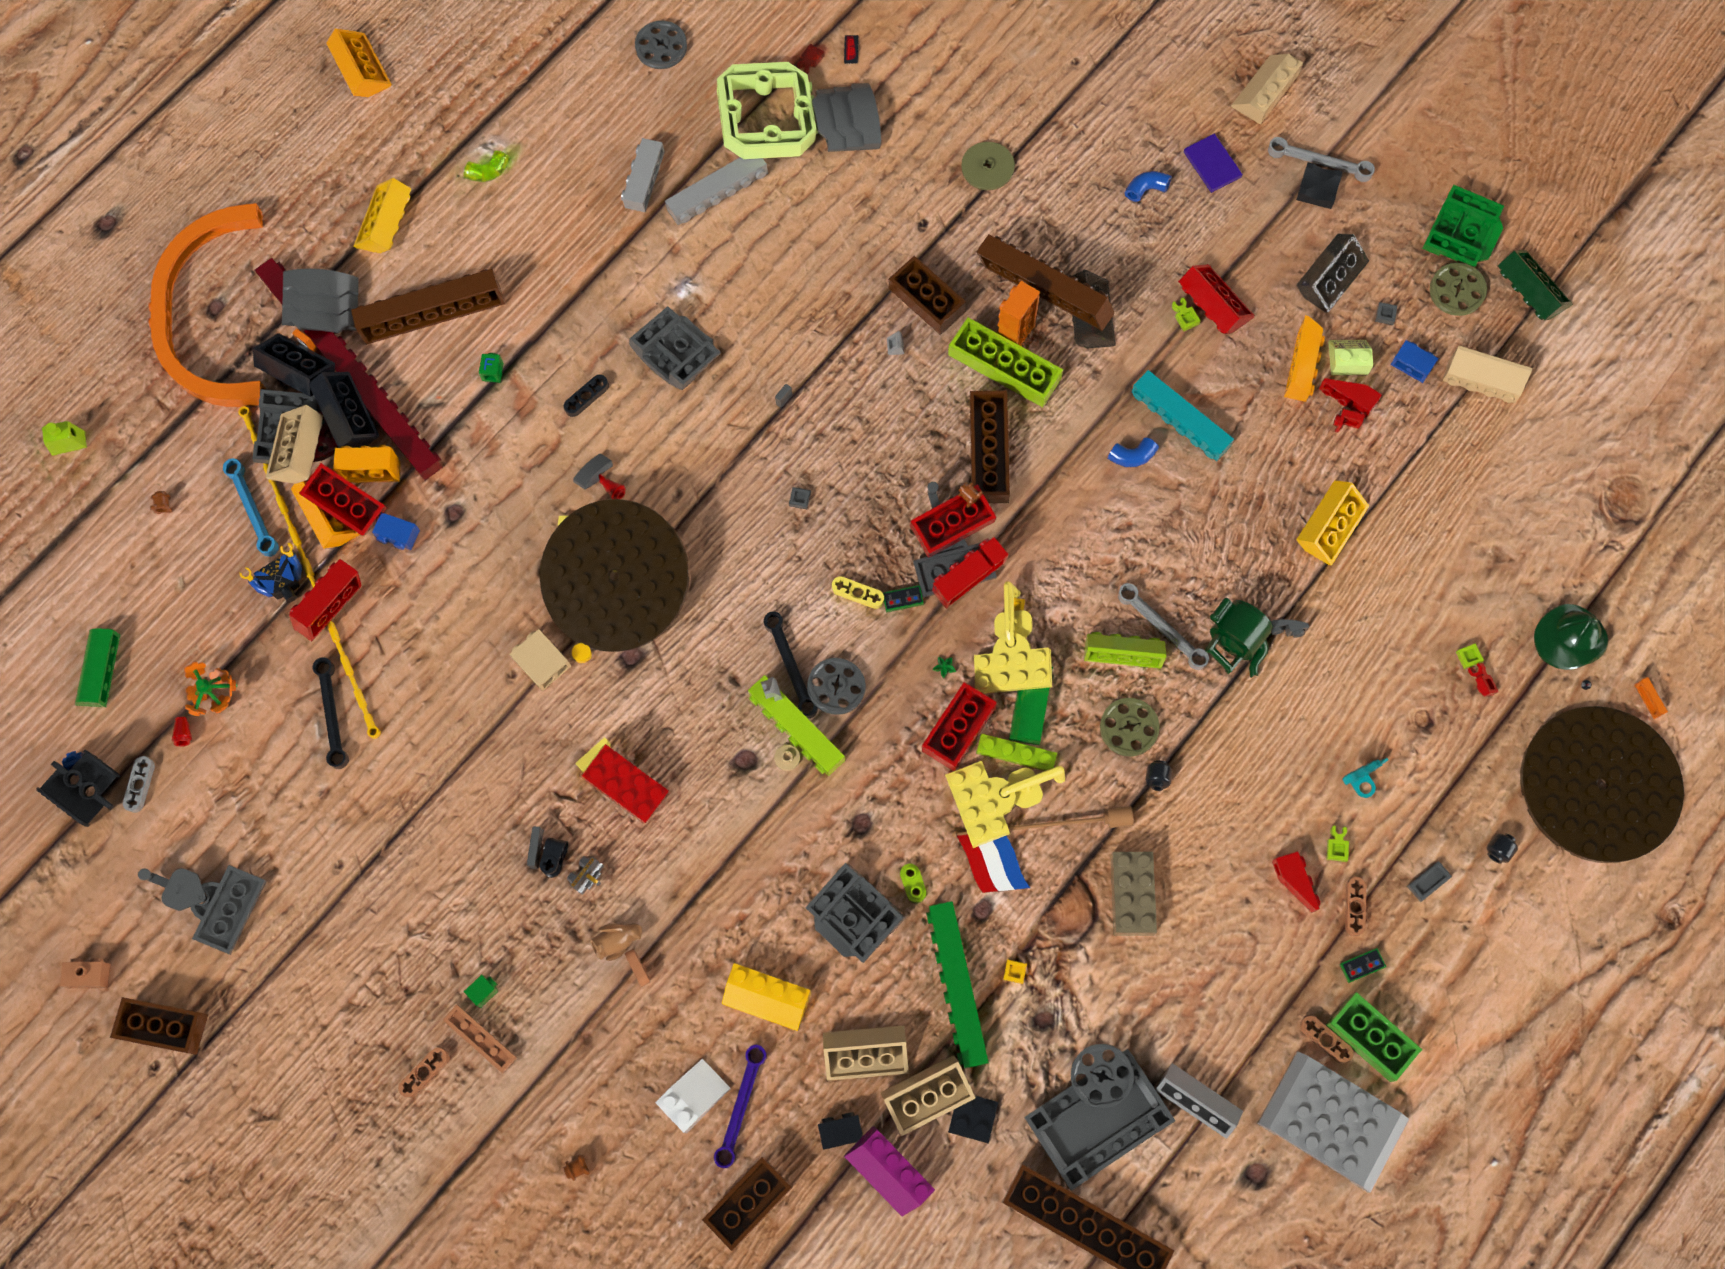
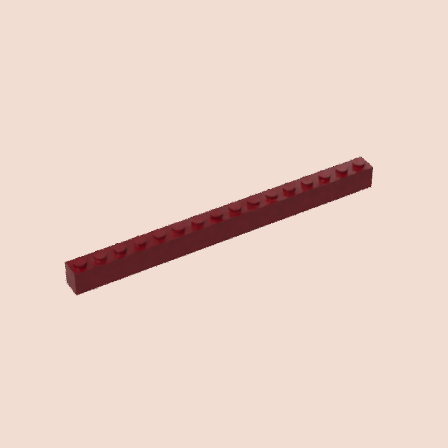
M270 258L257 267L255 272L277 300L283 304V272L286 269L280 261L276 263L273 258ZM303 330L321 354L335 363L336 372H350L368 412L424 481L443 468L439 463L441 458L435 451L431 453L429 443L425 438L421 440L418 437L420 433L414 425L409 426L407 416L403 412L399 413L397 411L399 407L393 399L390 401L387 399L388 393L382 386L378 388L376 385L378 381L372 374L368 375L365 372L368 369L362 361L357 362L355 360L357 358L356 354L351 348L346 349L347 343L341 336L337 337L334 332Z

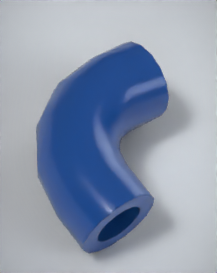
M1157 171L1143 172L1133 178L1124 194L1129 200L1138 202L1145 191L1149 189L1165 193L1170 185L1172 176Z
M1143 438L1134 449H1128L1116 443L1107 459L1123 467H1138L1146 464L1155 455L1159 446L1150 438Z

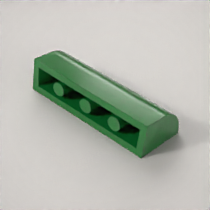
M95 628L89 630L75 700L76 706L105 708L107 706L120 634L113 629Z
M1050 687L1017 690L1009 740L1040 745Z

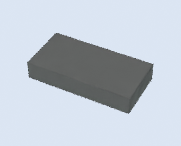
M537 826L532 827L527 866L531 869H538L544 830Z
M1438 861L1407 887L1422 902L1452 876Z

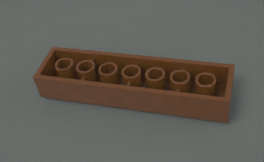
M988 234L976 251L986 269L1016 285L1020 281L1025 282L1040 291V298L1101 331L1104 330L1115 314L1112 304L1108 299L1109 296L1106 293L1093 290V287L1089 284L1078 282L1077 278L1072 275L1067 276L1063 274L1057 267L1051 268L1044 260L1034 259L1029 252L1025 251L1023 253L1019 251L1018 247L1011 243L1009 245L1004 243V240L998 236L993 237Z
M485 269L479 273L464 275L455 280H447L441 284L429 285L424 289L412 290L403 295H395L386 300H377L372 304L360 305L355 309H351L355 328L367 345L505 304L493 269Z
M1023 1164L1020 1165L1001 1202L1117 1269H1166L1174 1253L1173 1249Z

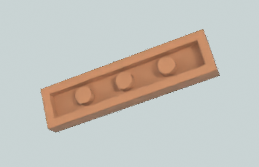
M456 1004L443 1019L446 1024L501 1073L504 1074L517 1057L459 1005Z

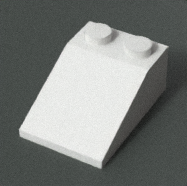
M701 1059L655 1103L683 1133L687 1134L731 1088Z

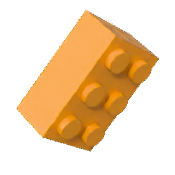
M381 445L372 448L370 446H361L360 448L343 446L342 448H335L333 469L350 483L400 482L401 461L391 447Z

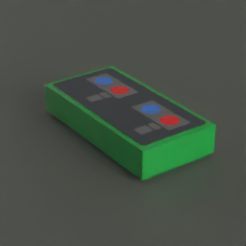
M920 585L883 593L886 613L924 605Z
M1378 948L1339 964L1348 983L1386 968Z

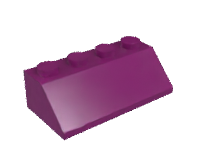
M874 1126L844 1155L901 1216L921 1206L935 1191Z

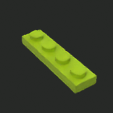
M981 734L976 752L979 755L1042 771L1054 768L1057 756L1056 752Z

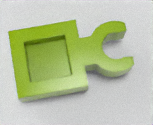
M1182 297L1180 300L1182 305L1178 306L1174 301L1172 302V309L1178 312L1175 318L1184 332L1199 325L1201 321L1192 306L1186 307L1187 302Z
M1333 825L1330 829L1333 839L1327 840L1326 860L1347 862L1349 841L1343 840V837L1347 834V828L1343 827L1342 833L1338 834L1336 826Z

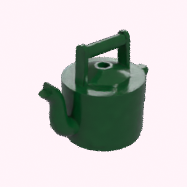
M1224 598L1210 615V619L1215 624L1210 629L1212 640L1205 651L1212 655L1225 669L1227 674L1231 673L1241 660H1251L1249 666L1250 678L1258 676V666L1268 653L1269 646L1266 639L1273 628L1272 623L1255 606L1242 600L1231 602L1229 598ZM1218 644L1229 654L1235 656V659L1229 663L1215 648V645Z

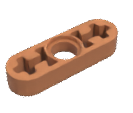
M1354 877L1347 882L1345 902V930L1350 936L1357 937L1363 934L1366 928V883L1360 877ZM1355 882H1357L1358 886H1361V889L1357 890V896H1361V898H1351V896L1355 895V888L1351 887ZM1356 901L1361 905L1360 912L1351 910V902ZM1356 916H1361V918L1356 919V925L1360 926V929L1354 932V928H1351L1350 925L1354 924Z
M1307 1016L1301 1020V1031L1337 1062L1346 1063L1352 1060L1354 1056L1352 1047L1314 1016ZM1306 1021H1313V1027L1316 1030H1320V1027L1323 1029L1321 1032L1317 1034V1037L1314 1036V1034L1317 1033L1316 1031H1314L1313 1029H1306L1308 1026L1305 1023ZM1324 1033L1332 1037L1330 1045L1322 1043L1321 1036ZM1337 1042H1339L1337 1047L1341 1050L1346 1049V1055L1348 1057L1340 1058L1341 1053L1337 1049H1334L1333 1051H1331L1330 1049L1334 1047Z
M442 1048L431 1050L400 1082L398 1087L399 1093L408 1098L416 1096L447 1064L449 1060L448 1052ZM436 1053H443V1055L441 1056L443 1060L441 1062L436 1061L433 1064V1066L436 1067L435 1069H433V1067L430 1064H427L428 1061L431 1063L435 1061ZM422 1067H427L429 1075L424 1079L420 1078L419 1070ZM413 1076L417 1081L421 1082L420 1085L418 1083H414V1085L411 1087L413 1090L412 1092H405V1090L407 1089L405 1085H411L415 1081L414 1079H412Z

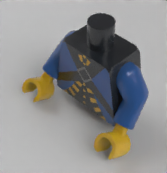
M288 542L290 550H284L281 545L280 550L284 555L254 572L255 576L251 575V570L248 567L245 568L249 571V575L243 576L240 572V576L243 579H248V583L258 593L267 597L274 596L277 600L284 597L286 602L290 603L297 598L294 590L300 587L299 580L302 575V565L296 554L292 552L293 545Z

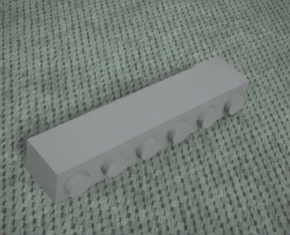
M740 157L665 200L667 211L677 225L686 223L695 215L702 214L707 208L719 204L726 197L733 196L738 190L746 188L757 179L765 177L768 174L767 164L763 158L742 159Z

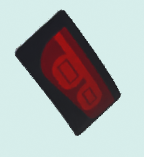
M845 35V64L858 63V35Z

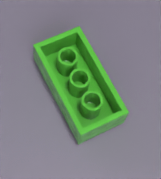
M1357 992L1351 994L1326 1023L1330 1030L1350 1045L1358 1055L1389 1082L1397 1081L1422 1051L1416 1043Z

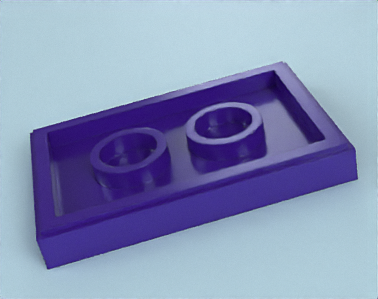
M1215 133L1185 148L1183 151L1211 193L1242 178L1243 174Z

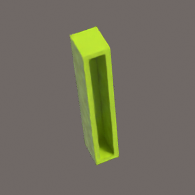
M764 675L748 690L750 696L748 699L755 706L759 705L763 709L761 712L768 720L772 718L776 722L775 727L781 733L786 732L790 736L788 740L795 747L799 746L803 750L801 753L807 760L812 759L816 763L815 768L821 774L826 773L830 776L846 761L845 756L781 691V700L775 701L774 697L766 699L761 682L768 680Z

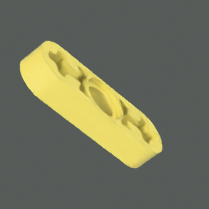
M836 577L832 581V590L838 596L874 609H878L884 604V595L880 590L845 577ZM842 582L844 587L848 589L849 585H851L849 594H847V589L845 588L838 590L837 585ZM860 588L864 593L861 597H855L853 590ZM867 592H869L870 597L875 598V596L877 595L879 596L880 601H876V603H873V599L870 597H867V600L864 599L867 596Z

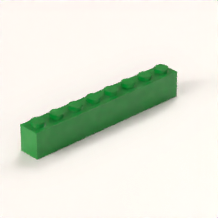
M953 901L929 906V912H926L928 924H932L934 930L930 934L932 943L937 944L938 951L935 952L937 964L941 963L942 971L939 972L941 984L945 983L947 991L943 992L945 1003H950L951 1012H948L950 1025L954 1024L956 1032L952 1033L954 1044H959L958 1062L960 1065H963L964 1069L987 1065L989 1063Z

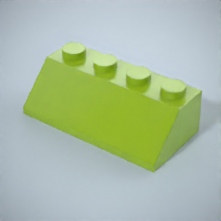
M1091 632L1086 637L1084 661L1161 669L1166 659L1165 641H1160L1159 638L1141 639L1139 636L1127 638L1122 637L1120 634H1110V636L1102 635L1100 632Z

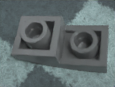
M598 454L580 469L573 478V482L586 490L600 481L599 475L613 467L612 460L602 454Z
M1297 620L1271 621L1273 626L1271 633L1273 635L1281 634L1285 630L1287 637L1293 636L1297 638L1305 635L1309 628L1308 623Z

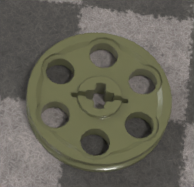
M1450 263L1441 267L1435 273L1430 283V296L1434 304L1443 312L1455 316H1464L1476 311L1485 300L1487 294V285L1482 274L1474 267L1464 263ZM1455 269L1459 275L1456 277L1452 276L1449 270ZM1467 276H1474L1476 282H1469ZM1436 280H1443L1445 286H1438ZM1460 284V290H1461V291H1460V292L1457 294V296L1455 297V295H1456V293H1457V291H1456L1457 288H1456V287ZM1478 292L1481 297L1479 299H1475L1472 297L1471 293ZM1440 297H1448L1449 303L1441 302ZM1464 302L1467 305V309H1460L1458 303Z
M1123 698L1113 702L1106 708L1101 718V737L1104 743L1119 755L1131 757L1141 755L1154 745L1159 735L1160 726L1157 714L1150 705L1136 698ZM1121 704L1126 705L1129 709L1128 713H1120L1118 706ZM1145 709L1148 712V716L1140 718L1137 715V710ZM1108 718L1114 719L1116 726L1112 728L1107 727L1105 720ZM1127 723L1135 726L1132 731L1124 729ZM1150 726L1154 729V734L1147 736L1144 734L1143 729ZM1114 736H1119L1122 739V744L1115 746L1111 739ZM1134 740L1139 741L1142 745L1141 749L1134 750L1131 747V742Z

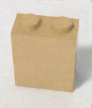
M539 629L536 632H531L522 644H517L510 653L513 660L542 692L571 667L568 660Z

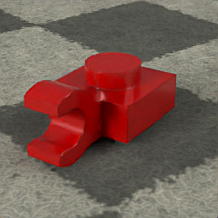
M1477 663L1478 672L1475 671L1474 667L1468 668L1469 674L1476 677L1477 689L1483 697L1499 693L1491 675H1487L1483 663Z

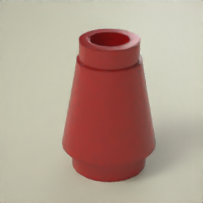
M177 717L175 718L172 741L178 747L188 746L192 736L187 718Z

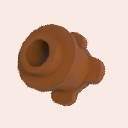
M966 482L960 487V494L958 496L963 497L968 503L966 506L969 508L982 496L983 492H978L973 487V483L968 484Z
M157 491L151 496L153 505L150 506V510H153L155 514L173 512V509L169 507L171 496L165 491Z
M581 1154L577 1155V1159L565 1162L566 1166L563 1169L568 1179L572 1178L575 1181L576 1177L590 1174L585 1159Z

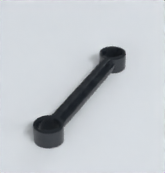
M772 611L765 615L764 626L774 637L798 697V709L801 711L802 705L805 702H813L808 695L807 688L783 632L782 616L778 612ZM771 617L779 618L775 628L767 626V620ZM814 705L810 714H803L808 719L813 718L817 714L818 708Z
M321 657L314 661L312 669L319 676L330 745L326 761L333 768L342 769L347 766L349 756L342 750L331 680L335 666L329 659ZM322 663L328 664V671L321 674L318 671V667ZM336 753L344 756L342 762L338 765L332 761V757Z

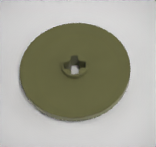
M981 142L969 148L963 156L961 165L962 174L966 181L973 187L981 190H995L1003 187L1012 178L1015 168L1014 158L1010 151L995 142Z

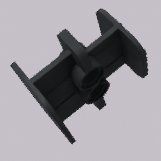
M84 750L82 757L69 771L58 762L53 761L51 765L57 770L40 788L37 787L36 791L45 796L46 799L50 800L79 824L89 827L91 820L104 806L110 810L114 807L101 794L120 775L102 760L98 759L97 756L88 750ZM78 774L79 781L76 784H71V777ZM93 786L95 792L92 796L88 797L86 790Z

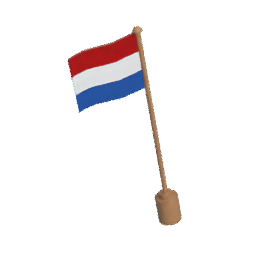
M1131 806L1107 808V812L1103 813L1104 817L1011 826L1008 829L1011 831L1104 821L1105 825L1108 824L1109 828L1133 826V812ZM953 831L952 836L958 838L963 847L974 880L982 893L1030 888L1021 873L1015 851L1007 836L973 848L967 831Z

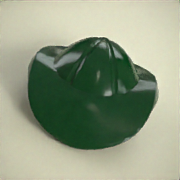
M1563 604L1549 610L1539 621L1534 633V643L1539 656L1547 664L1562 670H1572L1590 664L1602 657L1608 647V636L1602 623L1591 612L1577 605Z

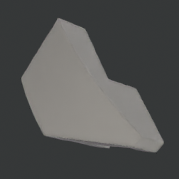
M774 677L761 682L766 699L774 697L775 701L782 699L778 683Z

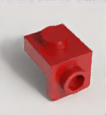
M1343 409L1340 415L1336 414L1334 419L1335 432L1338 433L1342 425L1359 429L1365 415L1360 414L1356 410Z

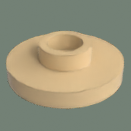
M783 745L776 750L774 760L778 768L790 771L799 765L800 753L792 745Z

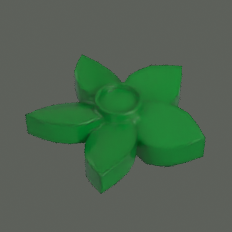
M938 657L939 665H936L933 671H941L943 679L947 676V672H956L955 668L951 665L952 658H947L944 661V659Z

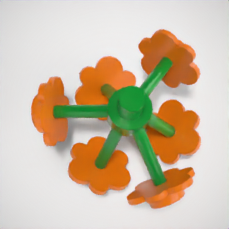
M193 662L184 668L186 678L198 679L193 686L186 688L187 700L195 704V706L185 705V709L189 710V714L193 716L206 714L207 710L199 708L201 702L207 700L206 694L213 699L210 708L212 712L220 713L228 707L232 691H236L238 686L236 680H232V676L229 675L228 671L216 668L210 672L209 677L211 680L208 681L200 676L205 673V663ZM213 688L220 690L230 688V697L221 695L217 698L211 691Z

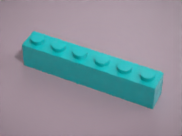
M1149 370L1133 385L1132 393L1138 401L1144 402L1150 411L1159 414L1165 423L1175 427L1180 435H1185L1195 447L1201 448L1210 459L1218 461L1232 446L1234 438Z

